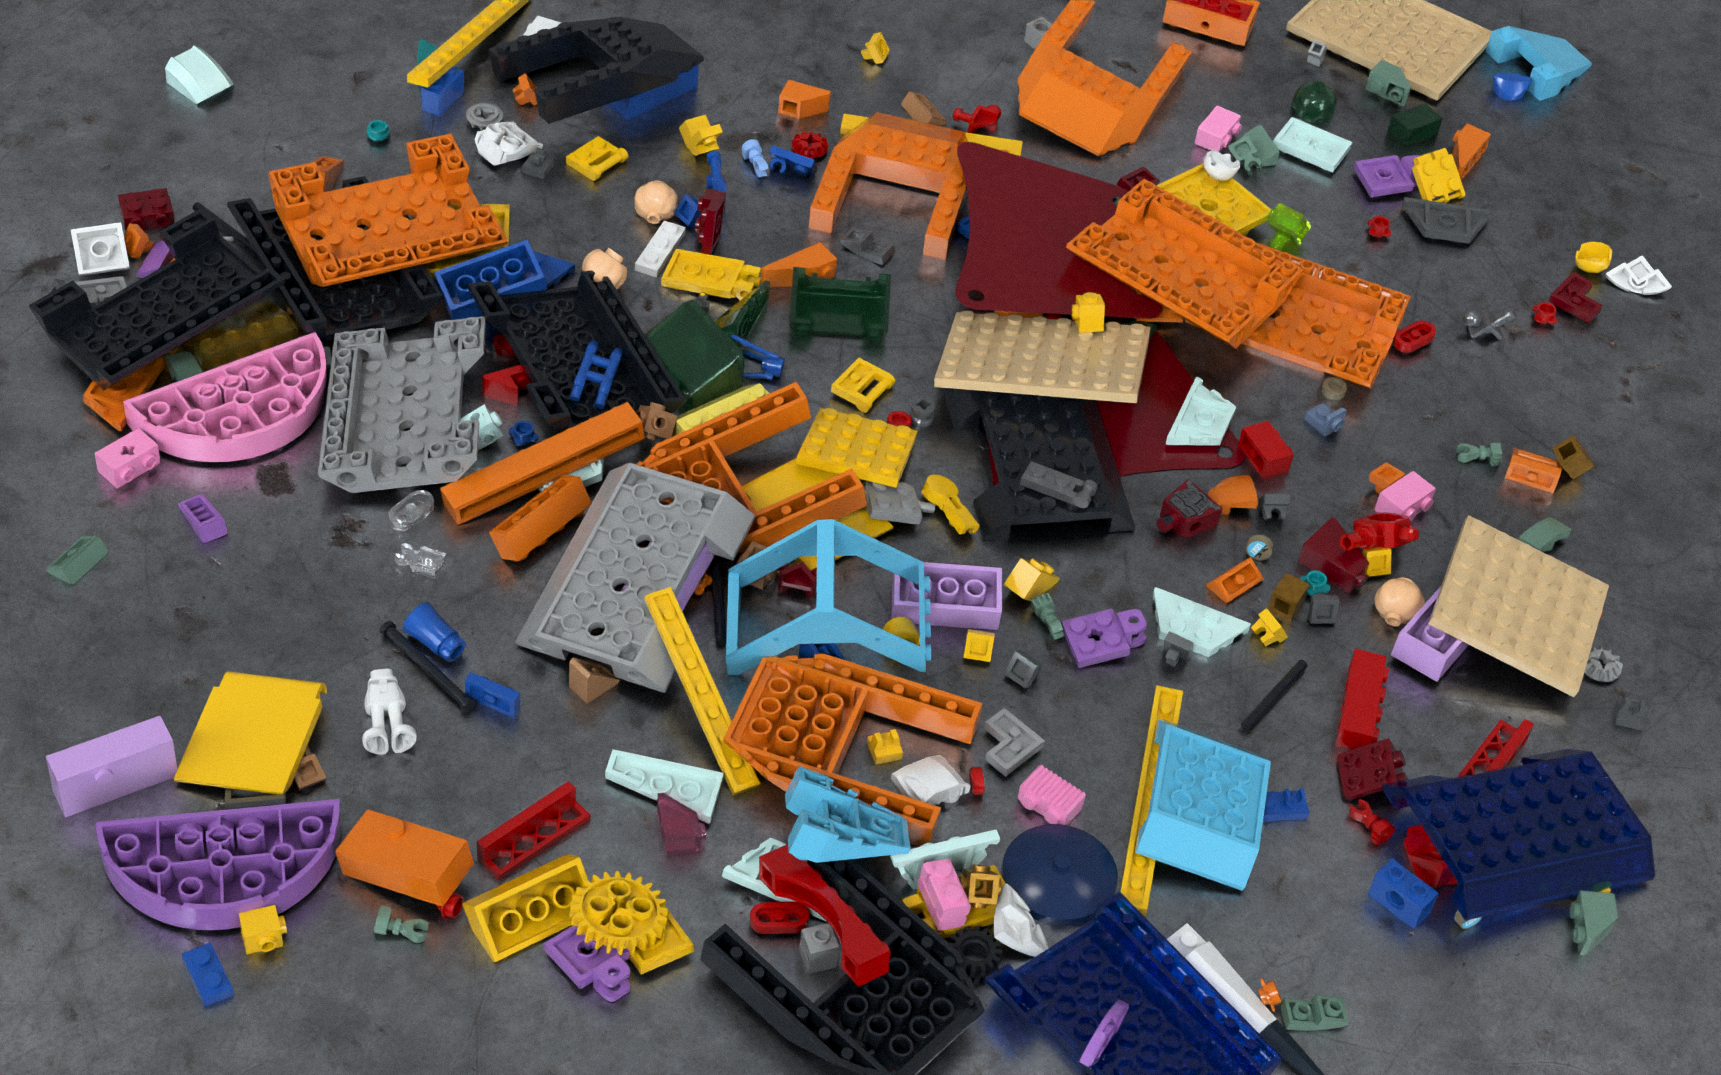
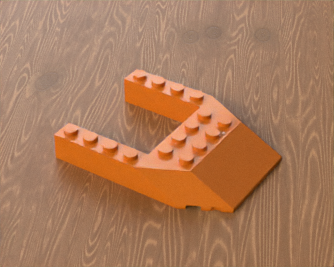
M1070 0L1042 37L1018 77L1019 115L1099 157L1108 151L1120 149V146L1125 143L1130 145L1137 141L1184 72L1192 51L1172 42L1143 86L1139 88L1111 72L1094 65L1092 62L1075 55L1071 51H1067L1087 24L1095 5L1093 0Z
M876 112L845 134L835 145L810 207L809 229L832 233L854 173L939 192L925 234L923 255L946 260L956 231V224L959 222L968 195L962 167L957 155V147L963 142H968L965 132Z
M797 382L657 443L650 450L651 454L643 462L639 461L636 464L725 491L755 515V519L737 553L745 552L752 541L769 547L816 520H837L867 506L864 486L853 469H849L756 511L724 457L811 419L808 399ZM664 499L661 501V504L669 505L674 499Z
M814 654V658L798 659L797 655L783 658L776 656L762 657L727 730L724 742L767 780L785 792L799 766L826 775L834 780L832 785L847 793L850 788L858 793L857 799L871 806L873 802H876L906 818L910 844L920 847L923 844L932 843L938 828L941 807L838 775L843 760L865 711L971 744L979 724L982 703L827 654Z

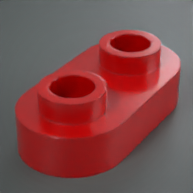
M1427 321L1414 322L1396 332L1393 344L1401 352H1413L1434 340L1436 328Z
M798 902L759 903L751 909L749 923L751 928L760 934L799 933L801 929H805L808 926L809 910L805 905Z

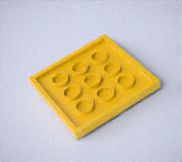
M820 408L798 452L796 464L836 474L853 469L861 480L897 488L916 442L918 431L903 425L897 427L887 424L882 420L862 418L857 414L837 412L832 408Z

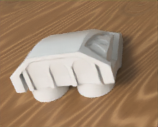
M514 121L488 124L485 130L477 131L474 139L479 154L493 165L524 158L532 152L536 153L537 147L541 149L543 147L542 143L533 139L519 128Z
M941 755L924 758L906 765L891 774V779L902 795L935 806L940 804V802L954 803L962 793L965 795L970 791V784L964 782L955 769Z

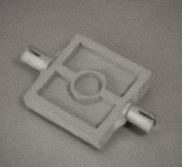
M866 480L863 481L862 485L864 486L867 502L865 508L872 519L919 525L922 519L921 512L934 513L935 504L918 500L914 485L901 482L895 488Z

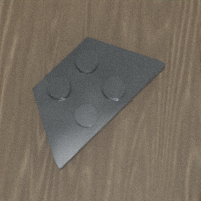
M1404 197L1402 207L1423 237L1470 243L1487 223L1491 215V210L1408 197Z

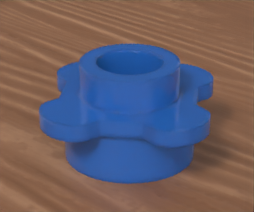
M518 421L509 429V435L514 437V443L518 446L538 440V434L534 432V426L529 421Z

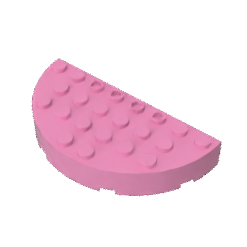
M316 332L128 399L123 401L127 425L132 431L140 428L158 444L160 451L187 460L230 462L255 458L269 453L300 436L311 426L322 410L328 390L324 348Z

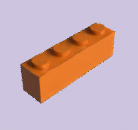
M563 475L489 531V534L502 559L515 562L522 561L528 557L529 552L535 547L545 544L547 538L553 533L563 530L566 527V523L571 519L581 516L584 513V509L590 506L592 502L580 477Z

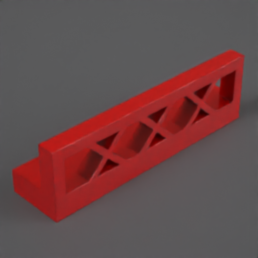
M1500 719L1450 785L1448 791L1478 808L1528 741L1534 723L1524 719L1520 726L1515 728ZM1503 731L1510 735L1511 738L1508 741H1501L1498 733ZM1497 749L1499 754L1494 758H1489L1486 750ZM1485 766L1486 771L1484 774L1476 775L1473 767ZM1472 782L1474 788L1472 793L1459 785Z
M568 781L477 841V859L500 881L591 819V815L576 801V788ZM570 809L579 816L574 820H561L562 814ZM544 826L556 827V832L552 835H538L539 830ZM521 841L534 842L533 847L528 851L516 850V845ZM497 857H511L510 863L501 869L493 860Z

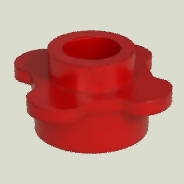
M1376 216L1368 220L1367 225L1370 226V235L1376 237L1391 236L1389 219L1383 216Z
M1542 302L1533 307L1532 310L1535 312L1534 320L1543 324H1555L1557 322L1555 317L1556 307L1553 304Z

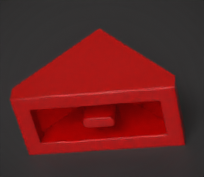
M1429 842L1408 854L1412 863L1426 877L1435 890L1458 877L1466 858L1464 851Z

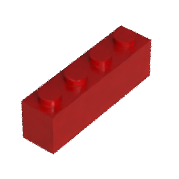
M1354 649L1348 668L1335 746L1352 750L1377 742L1380 728H1376L1375 724L1380 723L1383 708L1378 706L1379 703H1383L1386 688L1382 687V683L1386 684L1389 674V668L1385 667L1387 656Z

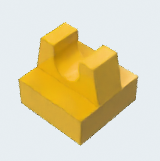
M881 32L873 34L870 41L865 44L867 49H863L861 54L864 60L873 59L875 64L884 62L890 49Z
M1390 548L1363 549L1361 553L1369 562L1366 572L1368 577L1391 574Z
M1267 608L1258 614L1260 618L1251 627L1256 635L1266 631V634L1260 638L1265 647L1276 641L1281 643L1288 638L1282 626Z
M968 629L963 658L990 662L995 633Z
M896 729L890 730L887 733L880 734L879 732L868 736L867 745L875 765L902 759L903 751Z

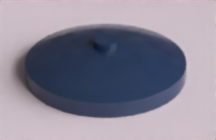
M1060 824L1037 826L1018 835L1008 846L1001 868L1003 880L1027 904L1033 919L1057 926L1079 925L1101 915L1113 900L1118 882L1117 867L1109 850L1091 834L1075 827Z

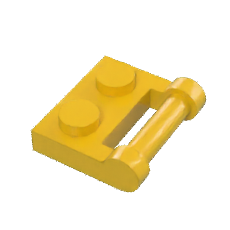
M597 136L567 155L566 164L590 180L595 181L612 166L626 161L629 155L624 148L618 149L600 136Z
M858 358L831 385V392L855 404L861 412L866 413L872 408V403L886 389H890L895 384V378L890 373ZM874 379L879 381L866 396L861 394Z

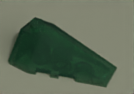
M765 280L721 315L712 328L709 327L705 334V342H708L707 353L733 361L736 360L743 345L731 339V335L747 340L769 300L770 281Z

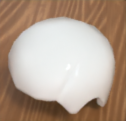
M1211 150L1204 156L1203 166L1211 178L1226 181L1231 179L1240 169V161L1232 162L1231 154L1222 155L1218 151Z

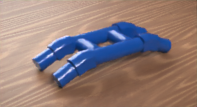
M593 340L587 345L573 384L570 399L578 402L586 380L601 385L594 406L604 409L623 351L621 348H615L611 353L610 359L597 356L596 352L599 344ZM591 365L605 368V374L590 371Z

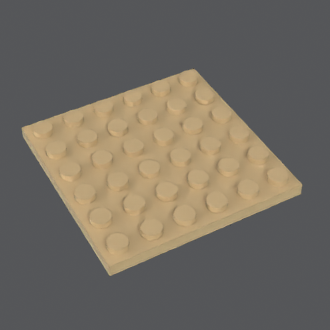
M1468 515L1463 522L1428 624L1575 697L1581 686L1609 585Z

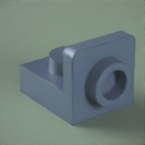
M1321 403L1307 411L1304 419L1323 436H1327L1334 431H1339L1344 426L1347 410L1342 407L1334 412L1325 403Z

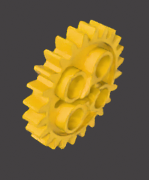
M616 871L614 877H610L607 872H604L603 878L600 879L594 874L592 875L591 882L584 880L582 888L577 887L575 895L572 896L569 916L572 917L571 925L577 927V935L586 934L585 943L594 940L596 942V950L604 945L608 954L613 948H617L619 955H622L624 949H628L631 954H634L636 947L645 951L647 943L654 946L656 938H661L663 930L666 928L668 909L665 908L666 899H659L660 890L651 891L653 883L641 884L643 878L641 876L636 880H632L631 873L628 872L625 878H623L619 871Z

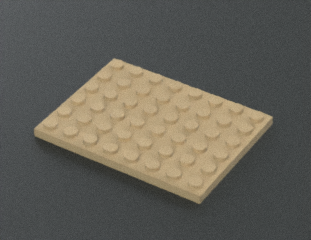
M1311 0L1287 23L1286 27L1287 31L1294 33L1296 36L1311 42L1316 40L1326 44L1327 49L1331 52L1339 54L1369 70H1372L1381 59L1400 67L1411 89L1437 101L1487 48L1492 32L1425 0Z
M972 311L956 312L934 378V387L1137 403L1151 327H1146L1142 324L1120 325L1117 322L1104 323V332L1079 333L1075 321L1067 318L1054 320L1043 316L1028 318L1017 314L998 316V314L992 312L986 314H976Z

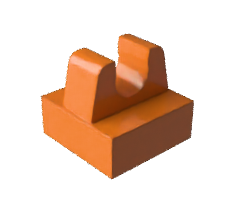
M525 73L518 77L520 84L513 89V93L517 96L515 99L520 105L531 102L535 106L537 105L535 95L537 87Z
M129 223L124 234L126 251L131 258H140L143 252H150L154 242L148 241L149 235L138 224Z
M1385 462L1370 472L1369 481L1375 484V492L1380 494V492L1406 476V474Z

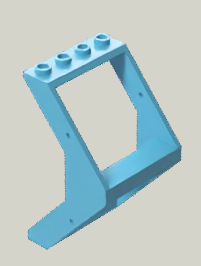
M816 520L729 568L726 637L727 674L740 675L759 665L762 657L776 656L798 644L858 643L915 670L926 672V661H931V644H925V638H931V622L925 621V615H930V598L925 599V592H930V576H924V562L836 520ZM856 555L919 585L920 646L835 608V556ZM817 556L816 608L739 648L741 588L798 557Z

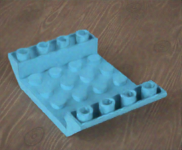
M1159 719L1154 743L1160 746L1148 817L1139 829L1135 853L1243 891L1259 852L1271 761L1263 755Z

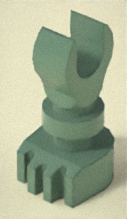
M1489 442L1488 447L1479 445L1478 448L1466 443L1457 446L1456 453H1459L1458 461L1466 463L1477 458L1485 460L1488 457L1491 466H1500L1502 449L1500 442Z
M1042 593L1041 596H1036V599H1031L1033 611L1037 617L1041 618L1043 623H1046L1052 638L1056 640L1063 637V628L1057 619V614L1054 611L1055 605L1050 594L1046 593L1044 595Z
M380 906L374 933L386 936L387 931L391 930L393 931L392 934L399 935V933H402L403 936H406L415 943L425 941L426 934L414 931L415 929L428 931L429 924L425 920L403 921L401 917L392 919L391 907Z

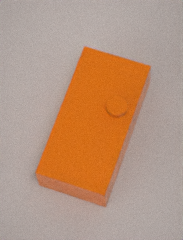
M369 809L366 810L335 850L343 875L442 907L474 865L467 840Z

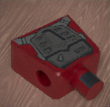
M1188 479L1164 499L1160 512L1161 518L1157 520V526L1164 533L1173 529L1182 538H1188L1217 527L1222 508Z

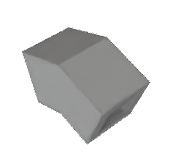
M1313 40L1308 51L1307 62L1319 67L1325 59L1326 44Z

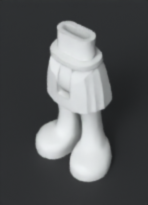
M377 669L370 672L368 689L365 696V710L372 718V728L366 730L363 734V746L367 751L378 755L386 754L389 749L384 716H389L391 744L395 753H402L410 749L415 744L417 738L415 729L402 722V712L405 710L406 702L391 669Z

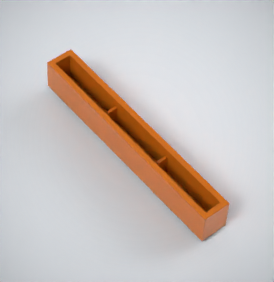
M628 402L614 407L581 424L568 428L557 435L544 439L531 447L520 450L518 453L475 471L456 482H451L441 487L444 506L457 525L463 524L555 481L563 475H568L645 439L642 421Z

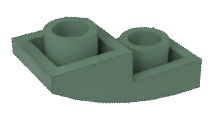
M190 351L164 357L172 380H177L178 382L203 373Z
M1549 517L1530 527L1518 540L1541 552L1552 550L1555 541L1568 538L1572 529Z
M1316 994L1311 1001L1284 998L1282 1003L1279 1004L1286 1030H1327L1345 1027L1349 1024L1343 997Z

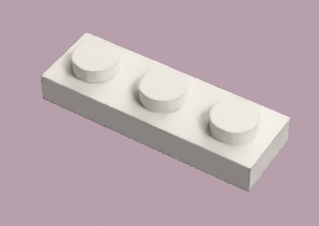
M663 221L636 261L635 271L657 278L686 235V227Z

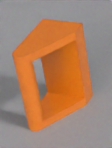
M1513 448L1505 479L1554 493L1562 467L1557 460Z

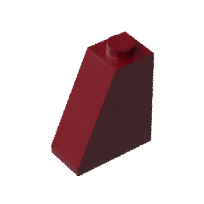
M1332 517L1303 544L1298 562L1312 571L1316 570L1324 573L1329 582L1350 594L1356 587L1361 588L1367 581L1368 575L1366 572L1369 562L1358 547L1350 551L1348 549L1344 550L1341 547L1340 538L1347 533L1339 522Z

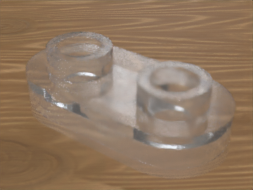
M424 490L410 493L389 510V526L397 531L411 529L432 513L434 509L432 494Z

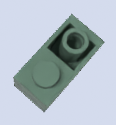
M1381 59L1369 74L1366 90L1405 107L1411 86L1400 67Z
M1580 890L1575 902H1571L1570 917L1575 922L1573 939L1575 943H1578L1579 955H1586L1611 933L1618 919L1615 895L1613 893Z

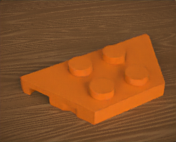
M164 358L157 359L156 363L148 364L104 391L92 381L83 394L84 403L115 429L122 431L127 424L123 401L149 391L165 367Z

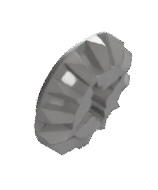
M480 103L471 106L467 110L466 119L467 123L472 125V128L479 127L482 131L488 124L503 122V112L496 105Z
M1602 646L1597 649L1591 647L1584 673L1594 680L1610 682L1620 676L1623 664L1620 662V656L1612 654V649L1606 651ZM1598 659L1603 660V663L1606 664L1604 668H1602V665L1600 661H1598Z

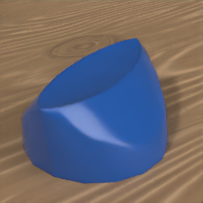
M1511 73L1494 74L1493 91L1498 97L1505 100H1519L1525 95L1532 78Z

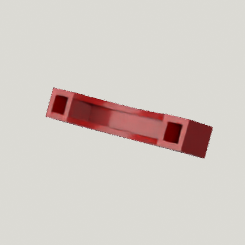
M788 844L759 857V879L775 896L791 899L809 907L830 924L841 944V968L858 987L889 972L891 953L888 945L877 938L872 932L871 927L867 923L862 922L854 909L839 897L837 891L822 879L821 874L817 870H814L806 860L797 859L789 853Z

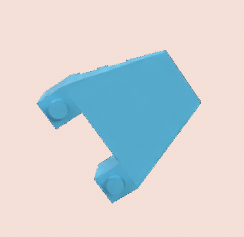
M1511 26L1492 31L1485 51L1498 64L1521 56L1530 62L1534 68L1530 75L1532 81L1527 90L1539 101L1556 96L1560 93L1561 88L1567 87L1572 79L1578 78L1592 65L1585 56L1565 39Z
M801 766L798 767L785 793L786 809L798 815L788 836V850L794 857L800 860H810L819 863L909 853L911 846L906 818L876 802H873L871 806L857 799L858 793L850 788L847 793L832 785L834 780L826 775Z

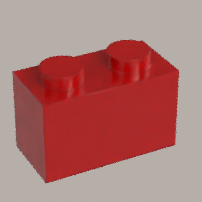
M1269 421L1242 428L1238 445L1262 479L1289 472L1294 454Z

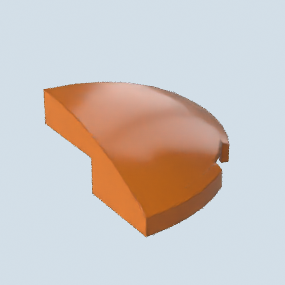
M1249 475L1226 478L1214 488H1211L1207 494L1222 508L1221 514H1229L1231 508L1256 509L1258 504L1256 489Z

